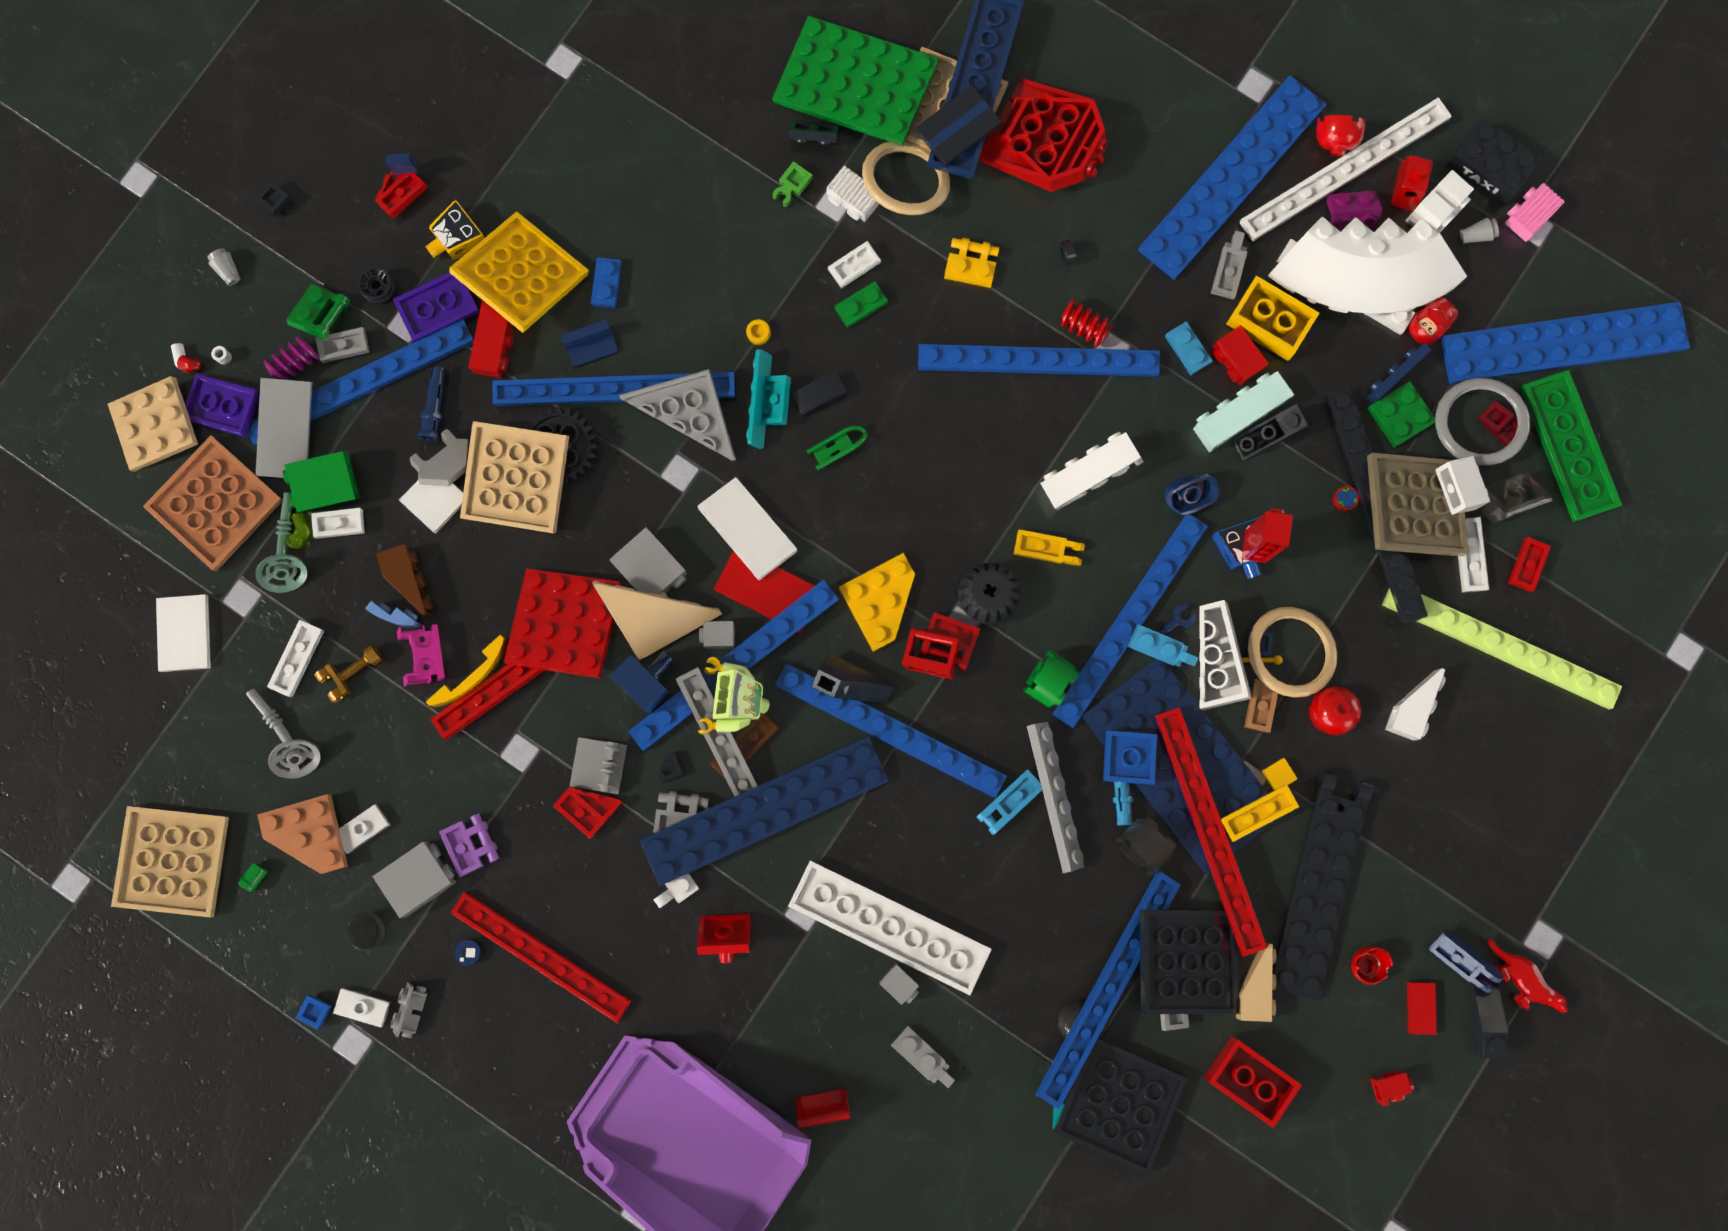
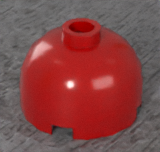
M1349 115L1324 116V121L1318 118L1316 136L1319 145L1323 149L1331 151L1332 156H1345L1347 151L1354 150L1362 142L1366 120L1359 117L1358 122L1352 121V116Z
M1339 686L1326 687L1317 692L1309 707L1310 719L1319 731L1332 736L1346 734L1354 729L1360 720L1362 712L1357 696L1349 689Z

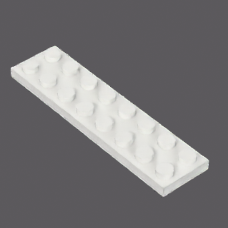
M812 861L809 862L788 907L968 995H971L991 952V948Z

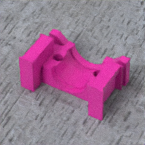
M437 624L432 625L430 631H425L424 625L419 630L401 631V627H399L397 639L398 641L409 639L414 663L413 673L405 674L403 677L404 687L422 683L430 684L432 681L431 676L436 675L437 681H442L445 676ZM423 666H427L428 670H424Z

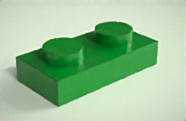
M874 281L835 305V310L845 326L849 328L888 304V300Z

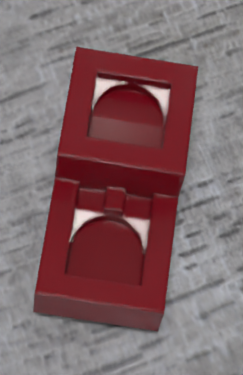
M1496 400L1478 418L1486 429L1504 446H1507L1516 434L1518 422L1513 419L1515 415ZM1529 431V435H1528L1527 441L1531 438V436H1532V434H1533V433L1530 432V431Z

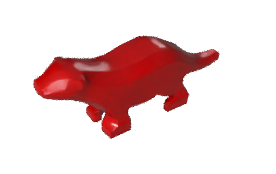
M1488 940V944L1493 952L1505 961L1504 965L1496 966V969L1503 974V979L1506 982L1512 978L1515 986L1521 991L1520 994L1513 997L1519 1008L1527 1010L1530 1008V1002H1536L1553 1007L1561 1013L1568 1011L1565 997L1546 984L1538 967L1530 959L1505 952L1493 940Z

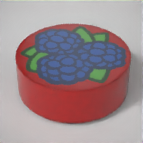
M1343 486L1334 493L1333 503L1341 511H1350L1359 503V494L1355 488Z

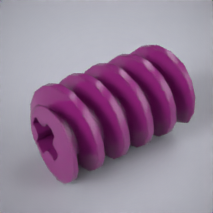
M295 337L296 346L288 342V352L280 348L281 357L274 353L271 354L272 363L266 359L263 360L266 369L274 379L289 380L288 374L293 377L297 375L295 367L303 371L305 370L303 362L308 365L313 364L311 356L317 360L320 359L318 352L306 338L302 340L299 337Z

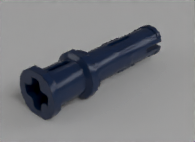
M431 367L426 407L420 415L422 424L421 431L417 434L419 439L439 441V422L443 418L440 413L446 376L445 368Z

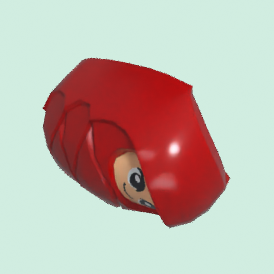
M1446 298L1436 299L1412 317L1408 324L1409 332L1418 343H1425L1427 346H1430L1449 330L1458 316V310Z

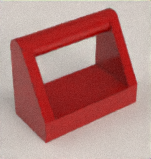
M912 627L902 665L907 670L953 680L960 638ZM916 638L952 646L947 664L914 657Z
M846 1087L795 1098L799 1128L850 1119Z

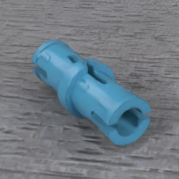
M1114 782L1115 797L1113 798V803H1116L1117 825H1133L1131 809L1133 797L1130 796L1129 783Z

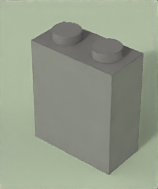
M644 528L610 559L611 563L639 592L668 596L666 593L671 588H678L686 580L687 572L647 528Z
M420 843L372 876L399 918L409 916L456 883L453 878L455 876L453 869L448 864L444 865L440 858L442 855L441 851L434 843Z

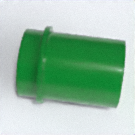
M253 862L243 877H240L238 884L245 890L253 893L255 889H258L257 886L268 871L261 865Z

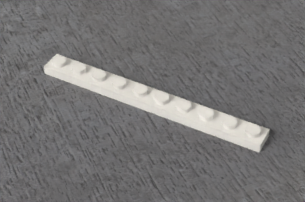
M1438 97L1242 218L1239 223L1251 241H1255L1446 123L1452 117Z

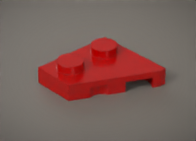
M391 171L390 175L386 174L383 187L379 190L375 201L394 219L428 187L415 173L395 175Z
M569 787L553 807L587 837L592 839L623 802L619 799Z

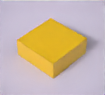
M1281 758L1262 770L1273 791L1297 780L1296 775L1285 758Z

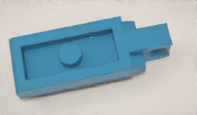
M1139 624L1136 625L1128 644L1129 648L1173 666L1180 667L1181 663L1184 662L1195 667L1198 657L1187 653L1188 646L1184 645V643Z

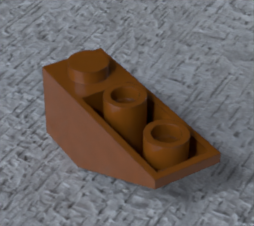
M403 544L376 553L383 577L422 615L428 618L432 617L430 612L433 609L432 602L428 595L425 596L423 590L426 583L422 573H418L416 564L419 561L415 550H411L410 547Z

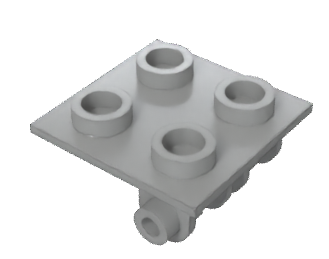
M578 737L570 787L619 794L627 745Z

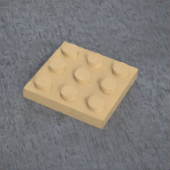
M170 376L108 403L130 471H138L198 445L175 377Z

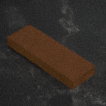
M760 713L759 719L752 720L734 739L745 762L780 729L765 713ZM715 758L710 765L725 778Z

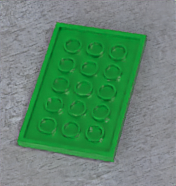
M808 16L772 99L776 104L904 147L938 67L939 58Z

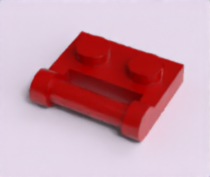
M934 612L927 631L960 638L959 648L965 651L963 657L957 656L956 665L959 666L958 669L966 671L980 628ZM923 641L919 655L925 657L929 655L948 662L950 652L930 646L931 641Z

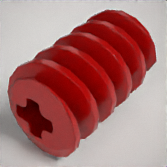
M1073 297L1061 316V326L1064 328L1070 324V332L1079 329L1078 337H1082L1087 333L1086 342L1089 343L1095 338L1094 346L1097 348L1105 341L1115 322L1108 327L1107 317L1100 322L1099 312L1093 317L1091 316L1092 308H1088L1083 312L1084 303L1081 302L1075 307L1076 298Z

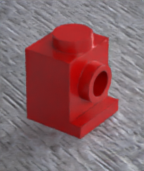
M1399 1069L1370 1077L1377 1103L1383 1106L1389 1105V1099L1390 1102L1404 1100L1406 1098L1405 1095L1412 1093V1090H1414L1411 1076Z

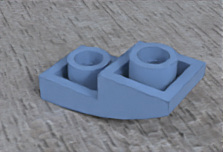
M372 601L365 608L377 617L395 625L419 629L422 624L416 621L418 616L407 608L403 611L396 607L393 611L383 602H380L378 605Z

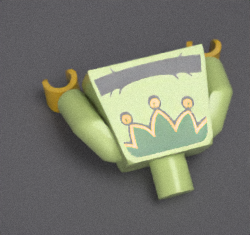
M711 657L706 661L715 666L714 669L706 667L704 669L706 674L714 675L717 671L721 672H718L712 718L717 720L712 722L708 718H703L698 721V723L706 722L708 724L706 731H698L700 734H707L711 730H717V732H736L748 726L751 720L759 719L760 713L764 714L768 711L769 701L762 698V684L755 681V678L745 666L727 662L720 664V661L715 657Z

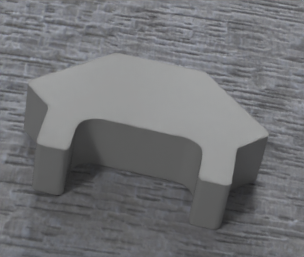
M446 429L441 435L442 441L447 446L428 461H424L417 454L412 455L410 462L418 472L419 484L449 486L466 473L469 453L468 439H458Z

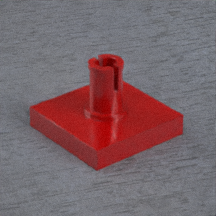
M750 913L700 916L697 942L698 955L719 954V961L727 964L734 960V953H749Z

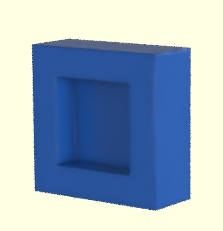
M311 994L307 995L295 1019L317 1030L321 1029L332 1005Z

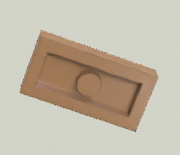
M1254 679L1251 689L1252 699H1249L1244 728L1270 733L1278 693L1267 687L1261 680Z

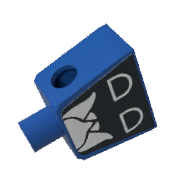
M1260 517L1217 531L1212 535L1229 568L1234 570L1243 566L1247 579L1262 575L1257 562L1241 559L1245 530Z

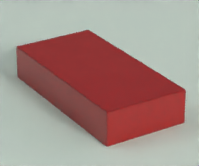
M1407 982L1408 1033L1437 1035L1435 983Z

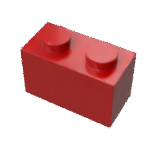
M1241 325L1219 339L1212 347L1215 358L1220 363H1224L1231 380L1237 382L1240 386L1264 371L1269 365Z

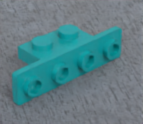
M761 349L756 350L753 360L754 375L751 383L752 397L751 405L749 406V428L747 430V443L758 449L764 448L766 426L787 425L791 377L787 375L770 376L772 355Z

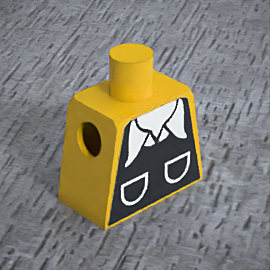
M455 200L430 225L429 229L436 239L425 247L433 258L446 250L451 258L456 260L468 253L485 237Z

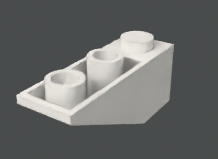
M1441 668L1433 671L1393 707L1385 730L1410 740H1419L1426 735L1429 728V723H1427L1428 717L1437 706V700H1435L1437 692L1443 688L1446 678L1443 677L1445 669Z

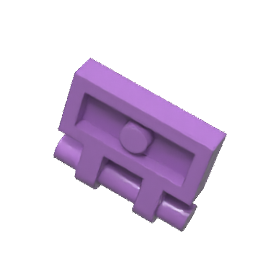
M479 813L470 817L474 825L471 828L467 829L465 822L460 821L439 831L459 877L483 867L484 865L480 858L483 855L487 854L490 863L500 859L496 852L498 849L495 842H492L487 832L488 825L486 821L483 822ZM478 834L483 845L479 849H476L471 836Z

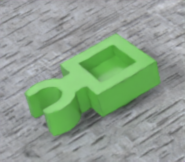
M793 161L779 179L783 187H778L774 190L773 199L776 200L779 195H785L786 198L783 201V206L787 207L791 202V195L794 193L799 197L813 179V175Z

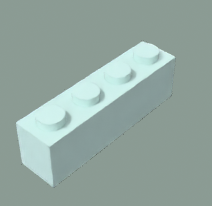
M1278 371L1271 376L1269 373L1264 374L1256 380L1258 384L1251 389L1249 386L1244 387L1236 393L1237 398L1232 401L1229 399L1224 400L1216 406L1217 411L1212 414L1208 411L1196 419L1198 423L1193 430L1209 453L1288 402L1294 396Z

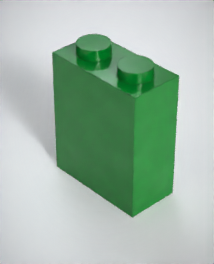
M348 451L284 464L283 477L286 484L290 485L292 492L289 494L290 503L293 508H296L297 512L360 498Z

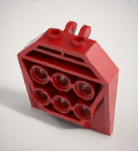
M1021 78L999 117L1002 121L1001 125L990 133L978 160L1053 192L1082 182L1086 176L1095 177L1097 174L1095 166L1103 163L1104 157L1101 154L1104 152L1108 140H1106L1105 128L1095 100ZM1041 108H1048L1046 111H1039ZM1067 118H1073V119H1074V120H1072V121H1070V122L1064 121V120L1067 119ZM1030 128H1037L1035 131H1028ZM1056 138H1062V139H1063V140L1060 141V142H1054V141H1053V140L1056 139ZM1021 147L1026 148L1024 151H1017ZM1045 158H1051V159H1052V160L1049 161V162H1043V161H1042V160L1045 159Z

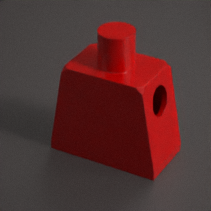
M1408 156L1400 163L1390 206L1412 212L1416 209L1427 191L1433 165L1432 160Z

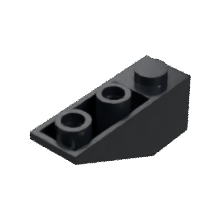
M1295 404L1235 437L1232 441L1244 461L1296 436L1314 425L1303 404Z
M828 653L818 669L811 687L833 698L887 704L895 685Z

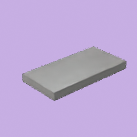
M261 378L256 476L284 478V464L309 458L313 382Z

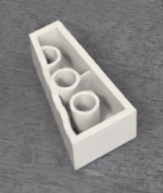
M1120 432L1115 433L1107 439V444L1102 447L1096 445L1086 451L1087 456L1080 460L1076 457L1065 464L1066 468L1062 471L1057 472L1054 470L1043 477L1045 481L1040 484L1055 509L1059 510L1086 495V490L1088 489L1094 490L1104 485L1108 481V477L1112 476L1114 478L1126 473V470L1130 468V464L1135 463L1138 466L1144 463L1126 432L1124 434Z
M1222 600L1200 606V709L1207 710L1252 699L1228 603Z

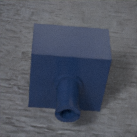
M663 651L649 667H644L636 658L630 655L610 677L644 711L651 714L672 694L659 681V677L675 662Z

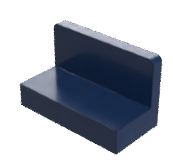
M607 320L560 335L574 368L618 353V348Z

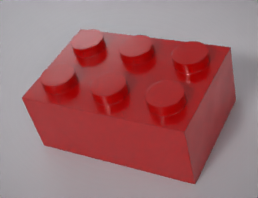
M1232 1036L1204 1076L1206 1081L1272 1128L1275 1127L1302 1086Z

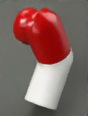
M183 344L171 345L174 363L177 368L186 373L200 370V361L196 358L191 359L187 357Z

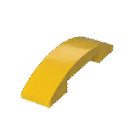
M499 635L482 651L488 659L454 690L444 685L426 703L432 707L454 703L488 679L501 662L509 641L504 636Z

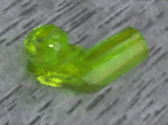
M296 513L291 516L296 530L293 535L286 539V543L290 548H301L310 534L303 513Z

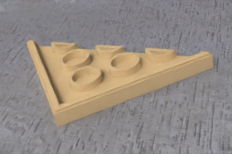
M600 581L592 582L639 661L702 626L703 622H709L722 615L719 608L706 607L685 600L679 601L663 595L639 592L632 588L604 584Z

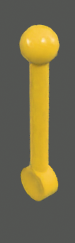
M1276 655L1274 658H1261L1264 663L1280 665L1283 662L1282 657ZM1242 658V661L1250 662V659Z

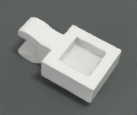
M688 873L666 883L665 885L668 890L656 897L654 901L659 908L673 898L679 904L699 890V887Z

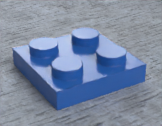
M1106 731L1103 781L1154 785L1157 734Z

